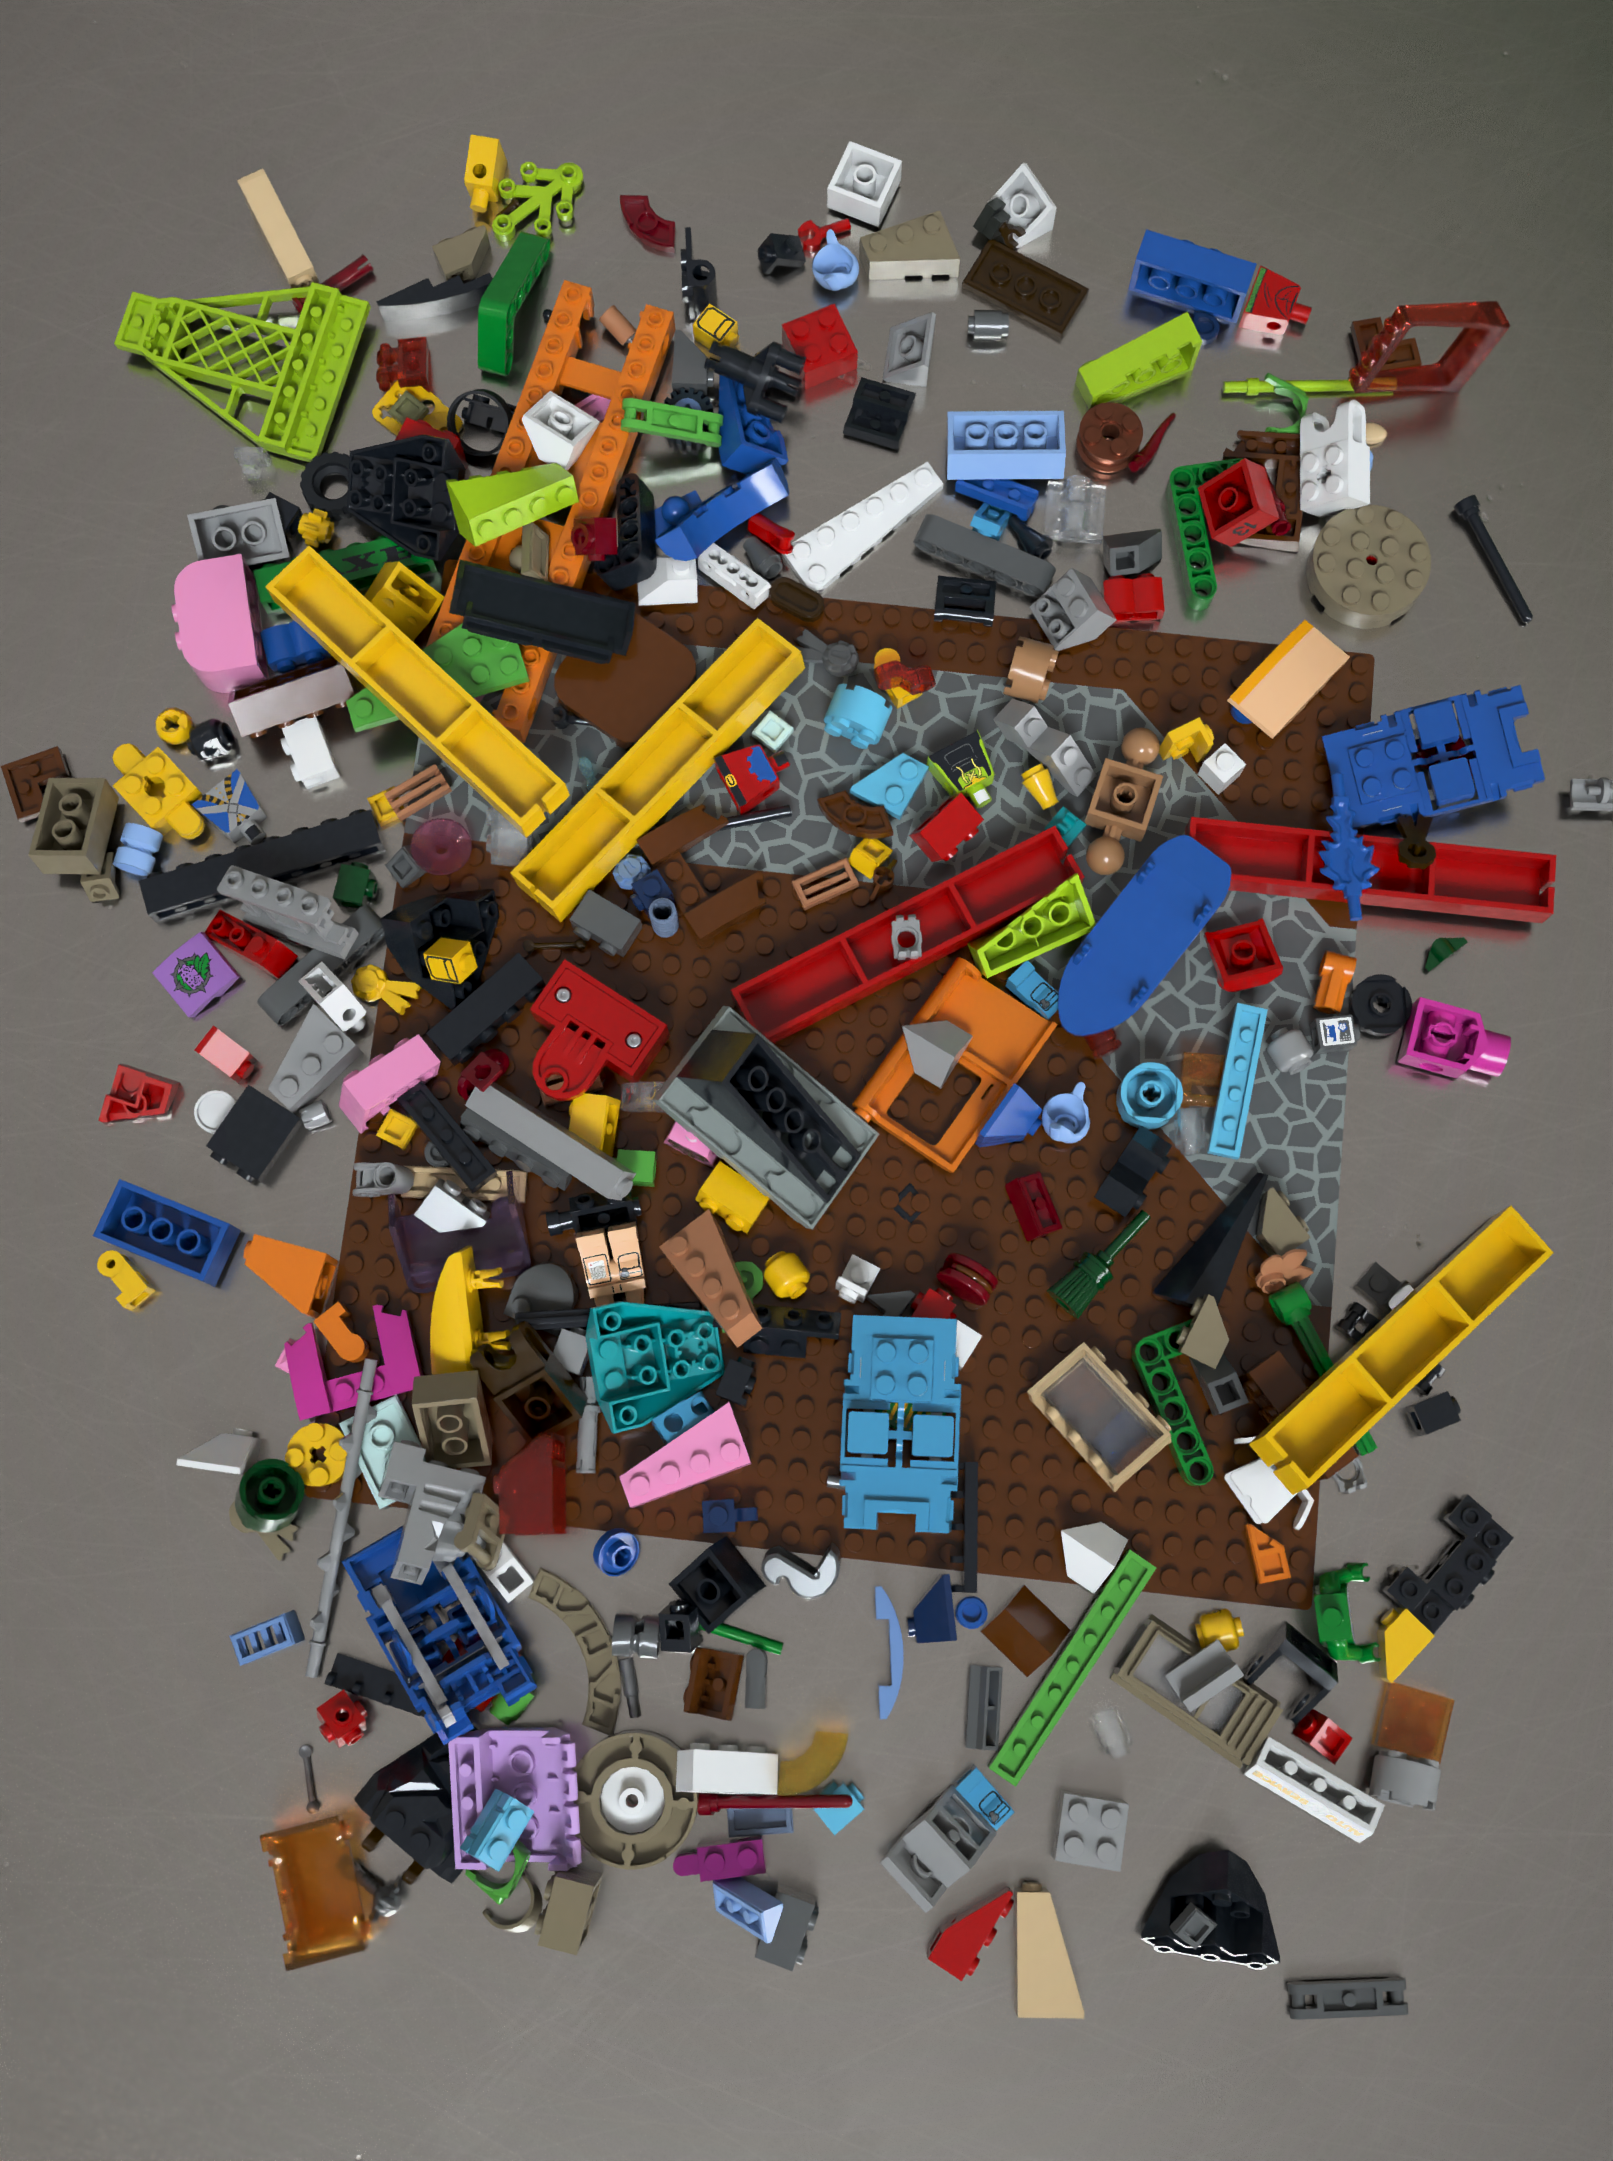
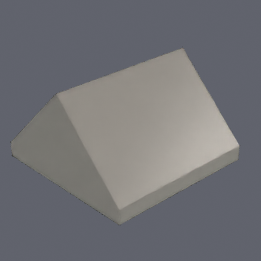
M931 312L890 328L883 373L884 381L921 387L927 386L935 332V313Z

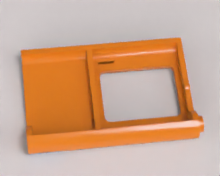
M961 957L955 959L909 1024L947 1020L973 1036L957 1063L980 1077L981 1083L939 1143L936 1145L927 1143L887 1115L888 1109L914 1074L904 1032L852 1103V1106L855 1108L854 1113L866 1123H869L870 1120L949 1173H954L1013 1084H1016L1058 1025L1053 1021L1046 1020L982 978L981 972L973 964Z

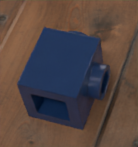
M658 869L631 884L634 893L630 896L632 902L639 912L644 910L649 919V907L654 900L667 898L675 904L673 893Z

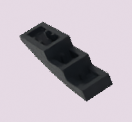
M487 273L464 284L458 275L434 287L429 278H426L376 302L384 321L415 320L441 316L479 305L483 294L493 278L490 273Z

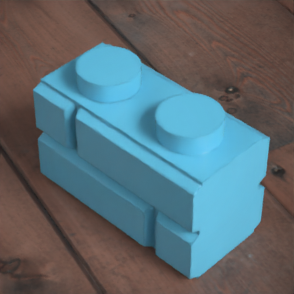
M495 1788L471 1828L470 1835H467L460 1849L499 1872L534 1811L512 1796Z

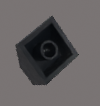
M727 1536L708 1547L669 1583L681 1600H687L689 1606H698L699 1623L708 1634L766 1587Z

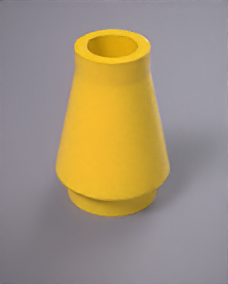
M1042 763L1021 774L1024 780L1022 784L1041 805L1043 810L1059 802L1055 794L1049 769H1045Z

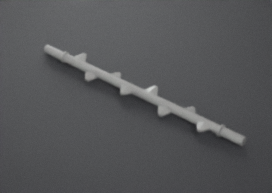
M365 1358L360 1387L357 1389L358 1398L351 1433L339 1441V1445L347 1452L340 1493L333 1500L336 1514L329 1552L317 1559V1565L325 1573L317 1614L310 1621V1626L314 1631L312 1640L309 1641L311 1647L305 1676L310 1678H318L323 1648L327 1643L325 1642L332 1600L339 1592L336 1579L343 1542L355 1534V1530L347 1523L355 1479L362 1472L358 1462L365 1425L377 1417V1412L369 1403L371 1395L374 1393L372 1387L378 1360Z

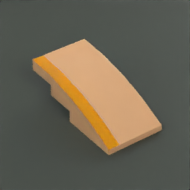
M1304 620L1251 673L1227 701L1273 739L1305 708L1307 703L1326 685L1329 679L1345 665L1350 656L1307 620Z

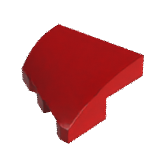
M119 1064L111 1092L105 1096L98 1121L105 1123L113 1120L167 1113L180 1082L126 1064Z

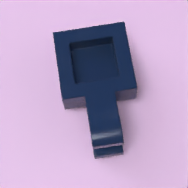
M735 1499L702 1501L704 1533L736 1532V1522L758 1521V1509L756 1507L735 1509Z

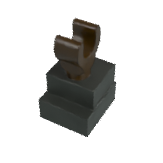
M997 197L985 205L973 227L981 234H984L989 240L1001 234L1005 244L1013 249L1019 245L1013 239V233L1021 237L1026 232L1020 226L1008 224L1011 216L1003 210L1006 204Z

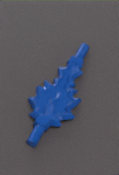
M1337 773L1331 775L1333 798H1331L1330 808L1334 813L1332 816H1326L1327 822L1333 828V833L1330 836L1334 842L1321 841L1326 851L1318 852L1325 863L1324 867L1320 868V873L1334 880V885L1332 886L1334 890L1343 891L1344 899L1348 901L1350 921H1359L1363 919L1360 903L1362 890L1372 886L1368 879L1376 874L1380 868L1371 864L1375 849L1374 845L1365 847L1363 845L1364 836L1356 837L1358 830L1352 827V821L1356 812L1350 809L1349 796H1346L1343 774Z

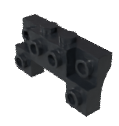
M1468 1494L1462 1495L1459 1498L1461 1502L1450 1514H1446L1443 1518L1462 1536L1455 1540L1422 1580L1410 1568L1403 1566L1399 1570L1400 1574L1394 1582L1382 1590L1401 1608H1407L1433 1635L1454 1610L1457 1611L1459 1608L1463 1610L1472 1602L1475 1597L1472 1592L1479 1584L1483 1586L1492 1578L1495 1573L1492 1568L1497 1563L1496 1559L1514 1539L1492 1519V1515Z

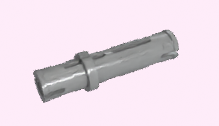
M580 1377V1389L588 1400L582 1418L578 1419L576 1473L595 1474L597 1421L601 1408L598 1406L595 1396L593 1378Z

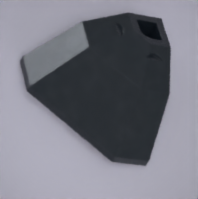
M482 889L438 894L397 907L383 916L381 921L386 945L406 976L447 1007L454 1009L477 989L497 926L499 913L494 889ZM440 938L469 941L478 968L461 984L432 980L423 953Z
M1230 1850L1201 1853L1172 1875L1141 1933L1142 1940L1154 1946V1950L1162 1953L1174 1952L1200 1957L1207 1961L1219 1960L1247 1965L1253 1969H1265L1269 1964L1280 1963V1954L1265 1893L1247 1861ZM1190 1902L1213 1918L1217 1924L1196 1950L1170 1929V1925Z

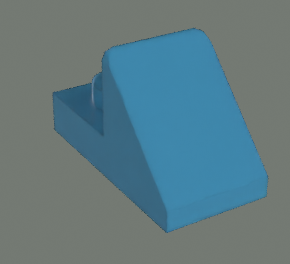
M984 502L974 514L970 526L973 527V531L1000 541L1012 513Z

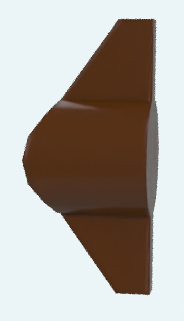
M893 859L888 867L880 866L875 869L873 874L875 888L869 898L870 901L873 902L880 891H887L893 886V869L898 862L897 860Z

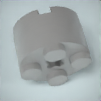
M1395 1750L1379 1751V1754L1375 1755L1369 1796H1377V1799L1412 1808L1417 1804L1423 1806V1810L1435 1811L1441 1770L1438 1769L1439 1762L1427 1758L1406 1760V1753Z

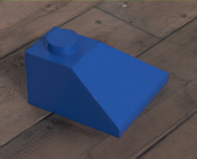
M1014 1083L980 1131L975 1145L981 1148L1022 1141L1027 1133L1033 1136L1042 1124L1039 1116L1043 1110L1020 1086Z

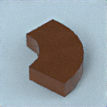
M846 790L817 799L818 806L826 819L836 828L847 834L868 839L893 836V829L884 806L869 807L861 805L851 799Z

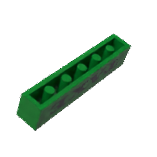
M384 535L376 538L374 541L366 543L355 542L349 544L346 548L338 550L327 549L318 553L358 591L369 589L383 565L387 562L399 561L418 577L437 572L435 560L414 556ZM295 558L286 563L278 565L266 564L261 569L253 570L260 602L267 614L282 611L283 609L274 602L265 586Z

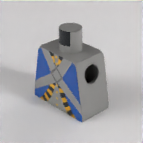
M238 769L192 804L204 819L232 842H237L245 836L251 845H256L266 836V833L258 824L264 821L267 816Z

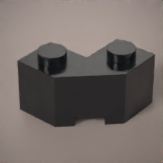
M1140 1126L1094 1197L1124 1217L1127 1216L1132 1207L1138 1210L1147 1197V1194L1143 1192L1155 1172L1162 1174L1171 1159L1166 1155L1172 1145L1145 1127Z

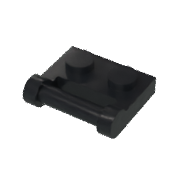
M938 576L934 621L942 622L945 619L983 623L985 627H992L996 581ZM944 605H946V606H956V607H966V608H976V609H985V611L956 609V608H946V607H944Z

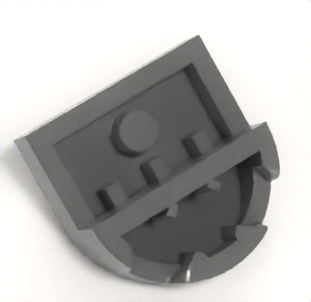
M545 1261L531 1266L516 1280L503 1314L515 1319L517 1312L573 1309L578 1302L579 1289L576 1288L575 1282L571 1277L572 1273L564 1266L555 1262ZM546 1329L543 1331L559 1337L561 1329Z

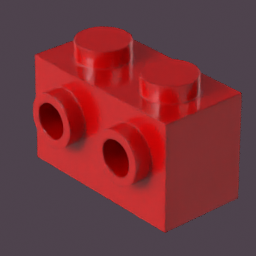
M958 793L944 801L909 836L931 862L940 860L946 862L958 852L957 845L963 840L965 842L969 841L979 832L977 826L984 819L962 793Z

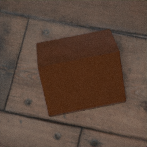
M1023 1585L980 1632L1028 1677L1053 1655L1071 1630Z

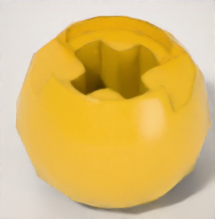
M174 707L166 708L159 713L155 720V729L162 741L171 745L183 744L189 739V731L193 726L191 716L186 711ZM174 723L175 725H179V727L177 729H174L172 727L170 728V725Z

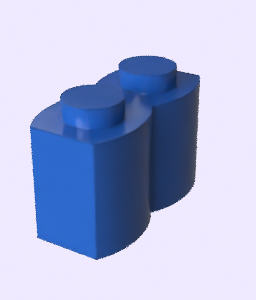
M292 621L289 624L276 625L260 632L268 665L273 671H278L279 673L292 671L295 669V666L301 663L309 665L321 661L330 655L296 621Z

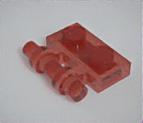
M427 337L398 339V347L391 348L387 343L380 345V350L377 352L379 368L376 371V380L381 391H389L394 380H398L400 388L428 385L429 345Z

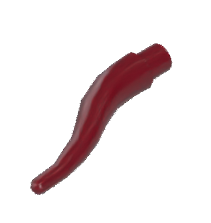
M1171 413L1160 424L1145 446L1134 456L1128 465L1132 472H1137L1140 468H1144L1154 458L1165 431L1176 417L1175 413Z

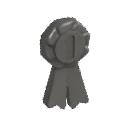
M804 629L802 636L797 637L798 644L803 647H795L801 651L803 661L823 663L827 673L837 677L846 676L854 672L859 663L858 653L852 644L840 640L826 645L806 629Z

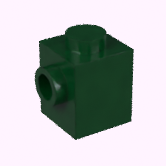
M351 862V865L341 864L332 898L338 906L358 910L364 905H369L371 897L375 898L378 890V880H376L369 866L359 862Z

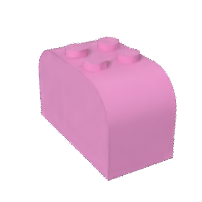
M236 554L200 560L186 566L176 578L174 585L176 604H173L171 607L174 621L178 622L179 632H175L178 649L182 650L185 659L198 678L208 689L218 693H230L231 691L269 679L267 658L260 632L263 629L256 580L243 555Z

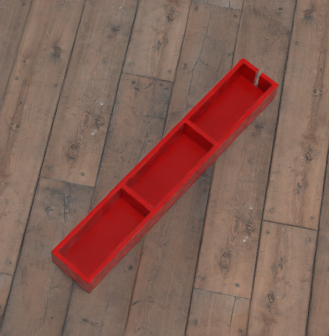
M1191 817L1185 827V835L1194 838L1231 867L1232 874L1228 890L1348 903L1347 899H1344L1342 890H1334L1332 888L1334 880L1320 873V868H1323L1325 863L1318 852L1326 851L1321 841L1334 842L1330 836L1333 833L1332 831ZM1356 834L1357 838L1364 836L1363 845L1365 847L1374 845L1375 849L1371 864L1380 868L1376 874L1368 879L1372 886L1362 890L1361 904L1543 923L1554 914L1555 887L1549 886L1555 882L1556 855L1429 842L1436 851V858L1433 864L1429 865L1426 869L1409 868L1407 864L1399 861L1397 854L1398 845L1404 839Z
M1053 826L731 989L732 1000L741 1017L774 1044L967 946V943L1008 925L1075 873H1078L1081 884L1083 883L1084 875L1072 854L1066 856L1068 847L1057 827ZM915 914L916 920L920 922V932L922 934V957H918V959L906 958L905 960L894 959L893 946L891 944V922L896 920V915H903L904 920H908V915ZM909 931L900 933L897 938L899 945L904 948L912 947L916 941L913 933Z

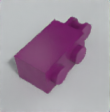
M763 1835L698 1843L697 1851L677 1855L673 1862V1870L679 1876L700 1874V1882L766 1873L767 1866Z

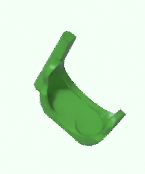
M1267 373L1264 381L1275 386L1274 392L1276 394L1293 398V404L1298 411L1299 420L1286 428L1267 427L1265 432L1300 434V423L1302 417L1306 414L1309 397L1306 396L1305 391Z
M519 1840L513 1849L515 1870L510 1881L494 1883L482 1877L475 1870L467 1869L465 1873L470 1880L499 1905L504 1902L505 1898L509 1899L514 1892L532 1853Z

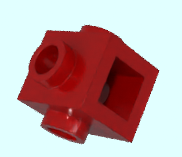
M344 1689L316 1708L317 1718L322 1723L319 1726V1730L328 1743L334 1740L338 1748H341L345 1744L348 1746L353 1745L364 1736L363 1731L366 1730L365 1718L368 1714L358 1700L352 1702Z

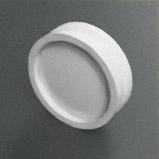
M219 1090L203 1094L196 1102L194 1108L197 1124L205 1131L214 1134L236 1103V1100L228 1093Z

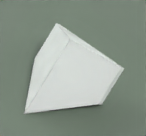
M1102 1522L1061 1530L1067 1576L1094 1594L1115 1568L1128 1539Z

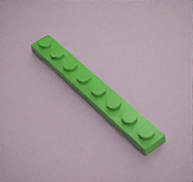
M1130 1549L1126 1551L988 1765L990 1770L1015 1787L1017 1786L1157 1567Z

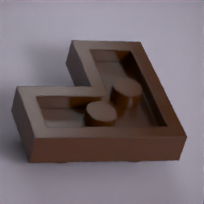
M1381 317L1352 322L1350 329L1363 379L1420 368L1422 362L1415 338L1387 342Z
M58 746L1 766L17 819L21 823L39 816L44 797L42 786L47 785L48 778L70 777L62 751Z

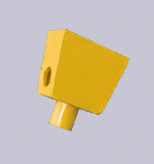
M477 135L470 136L464 183L471 197L470 208L476 212H486L488 201H499L500 192L498 184L504 179L507 167V159L499 139Z

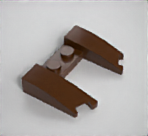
M1239 430L1237 437L1241 442L1234 451L1226 448L1223 452V460L1246 458L1254 463L1262 464L1266 468L1278 469L1275 492L1278 498L1284 502L1285 515L1291 524L1290 530L1284 535L1276 536L1275 533H1272L1271 526L1268 525L1240 543L1266 549L1298 552L1303 511L1300 510V434Z
M703 804L673 818L636 840L654 869H658L673 893L675 902L702 944L766 904V899L759 898L757 882L764 881L761 870L709 899L682 857V853L729 824L727 818L722 815L717 820L705 813L706 806Z

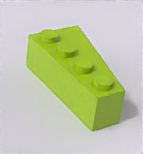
M1187 311L1098 359L1084 363L1078 368L1075 383L1088 409L1101 403L1115 402L1193 370L1202 339Z

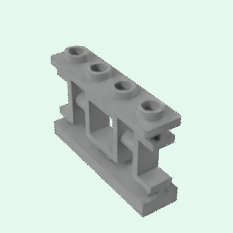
M234 865L229 867L217 887V891L220 894L243 902L240 909L246 912L242 919L245 923L330 955L345 959L359 935L355 928L331 920L334 912L329 909L332 904L329 898Z

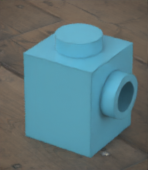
M833 1781L819 1794H848L853 1799L852 1805L849 1808H813L835 1836L864 1810V1805L861 1801L865 1797L853 1783L847 1786L844 1781L838 1785Z

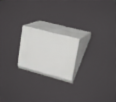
M1022 163L988 201L990 202L997 197L1006 204L1003 210L1011 216L1008 224L1020 226L1025 230L1026 234L1021 237L1013 233V239L1019 244L1015 248H1020L1053 230L1057 208L1027 163Z

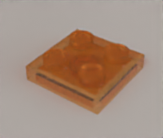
M1388 1683L1374 1745L1403 1752L1417 1758L1435 1760L1440 1764L1455 1700L1399 1683Z

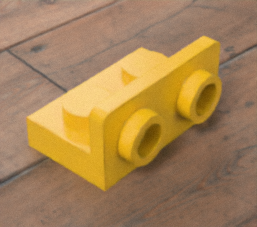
M1199 717L1168 732L1160 745L1159 754L1164 761L1170 757L1173 760L1181 758L1189 752V749L1197 763L1204 760L1213 746L1214 736L1212 730L1207 724H1203Z

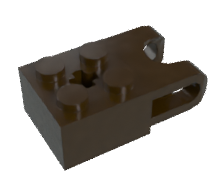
M522 1321L513 1326L510 1334V1344L516 1354L503 1355L497 1352L490 1344H483L471 1351L470 1363L474 1370H478L480 1378L493 1393V1400L531 1447L582 1418L588 1398L534 1328L527 1321Z

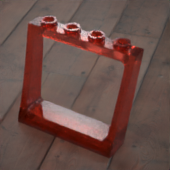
M1497 301L1399 305L1392 316L1385 319L1381 332L1373 336L1372 345L1369 349L1361 353V360L1358 365L1350 369L1348 380L1355 393L1412 390L1459 392L1506 333L1510 324ZM1415 326L1464 327L1437 363L1380 370L1410 328Z

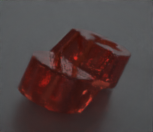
M895 660L881 664L873 671L880 690L901 687L910 694L916 695L926 692L936 685L931 666L928 665L910 669Z

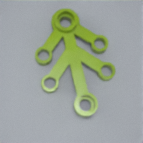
M533 162L523 163L520 167L522 179L528 183L535 180L552 181L545 187L515 185L512 179H502L498 184L501 197L504 199H511L513 197L530 199L509 215L501 214L493 220L494 236L499 241H510L516 234L515 225L539 207V218L534 222L535 233L542 237L550 236L552 233L550 222L553 196L561 190V201L556 205L557 216L562 221L571 220L574 216L572 206L573 191L577 190L583 182L581 168L574 163H564L557 169L537 168ZM527 170L534 171L532 174H525ZM568 174H573L571 177H566V176H565V175H568ZM508 186L512 188L509 191L503 190L505 187ZM562 209H569L567 213L560 212ZM501 224H508L505 227H500ZM542 225L548 226L545 230L539 229Z

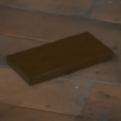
M994 239L987 241L962 282V288L1060 339L1089 293V288Z

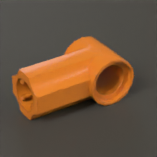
M1328 950L1325 951L1319 968L1318 976L1321 978L1313 1008L1326 1014L1338 1015L1341 1012L1347 984L1351 982L1355 971L1356 958Z

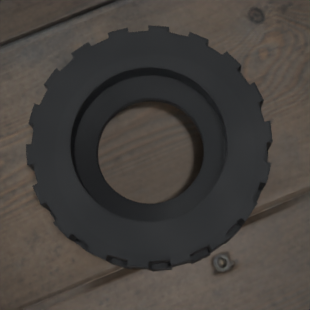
M339 452L322 453L321 456L312 458V461L306 464L305 470L301 474L302 481L300 482V487L303 491L302 494L311 510L314 511V508L328 512L327 517L336 521H341L344 518L348 519L352 517V514L347 511L348 490L345 495L338 499H329L321 493L320 485L322 480L330 474H340L348 481L349 455L339 454Z

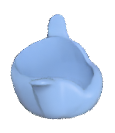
M829 229L826 232L827 245L818 251L813 258L812 272L819 285L827 290L838 291L849 287L856 281L859 275V263L856 256L847 247L839 244L834 231Z
M1078 1082L1071 1093H1062L1051 1097L1043 1108L1042 1125L1045 1132L1055 1141L1076 1143L1085 1137L1089 1130L1090 1118L1088 1107L1083 1101L1085 1090L1083 1082Z

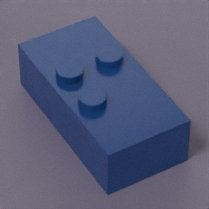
M1146 229L1135 260L1128 290L1194 311L1210 314L1237 324L1257 264L1224 254L1214 248L1208 249L1195 245L1189 240H1179Z
M119 1179L93 1236L215 1287L241 1230L227 1222Z

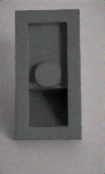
M1374 1262L1354 1285L1357 1290L1387 1315L1414 1290L1406 1279L1401 1282L1398 1281L1377 1262Z
M911 1290L867 1295L866 1300L883 1312V1316L900 1317L916 1294Z

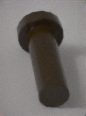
M513 198L511 203L496 216L501 214L509 215L521 205Z

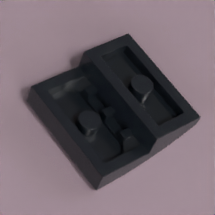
M861 377L853 397L852 408L844 425L843 434L898 450L912 411L916 393Z

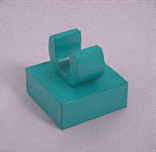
M1063 806L1047 824L1044 831L1056 826L1069 848L1086 828L1087 824Z

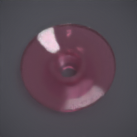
M437 818L425 822L415 831L411 840V853L416 864L424 871L435 875H447L458 871L468 861L472 849L471 839L467 830L458 822L446 818ZM439 848H446L447 852L438 854L437 850Z

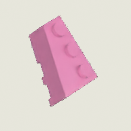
M419 1034L410 1040L409 1038L402 1039L394 1046L393 1051L387 1055H377L369 1062L368 1067L360 1072L359 1070H354L344 1078L339 1107L360 1134L368 1129L366 1122L379 1112L385 1116L390 1110L389 1105L395 1102L397 1098L422 1081L426 1084L438 1074L441 1062Z

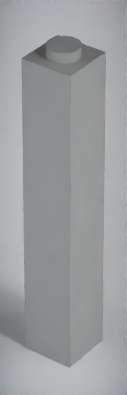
M493 1082L484 1092H481L476 1087L472 1091L465 1104L466 1107L607 1199L622 1200L631 1191L633 1186L632 1180L636 1175L634 1171L502 1086Z

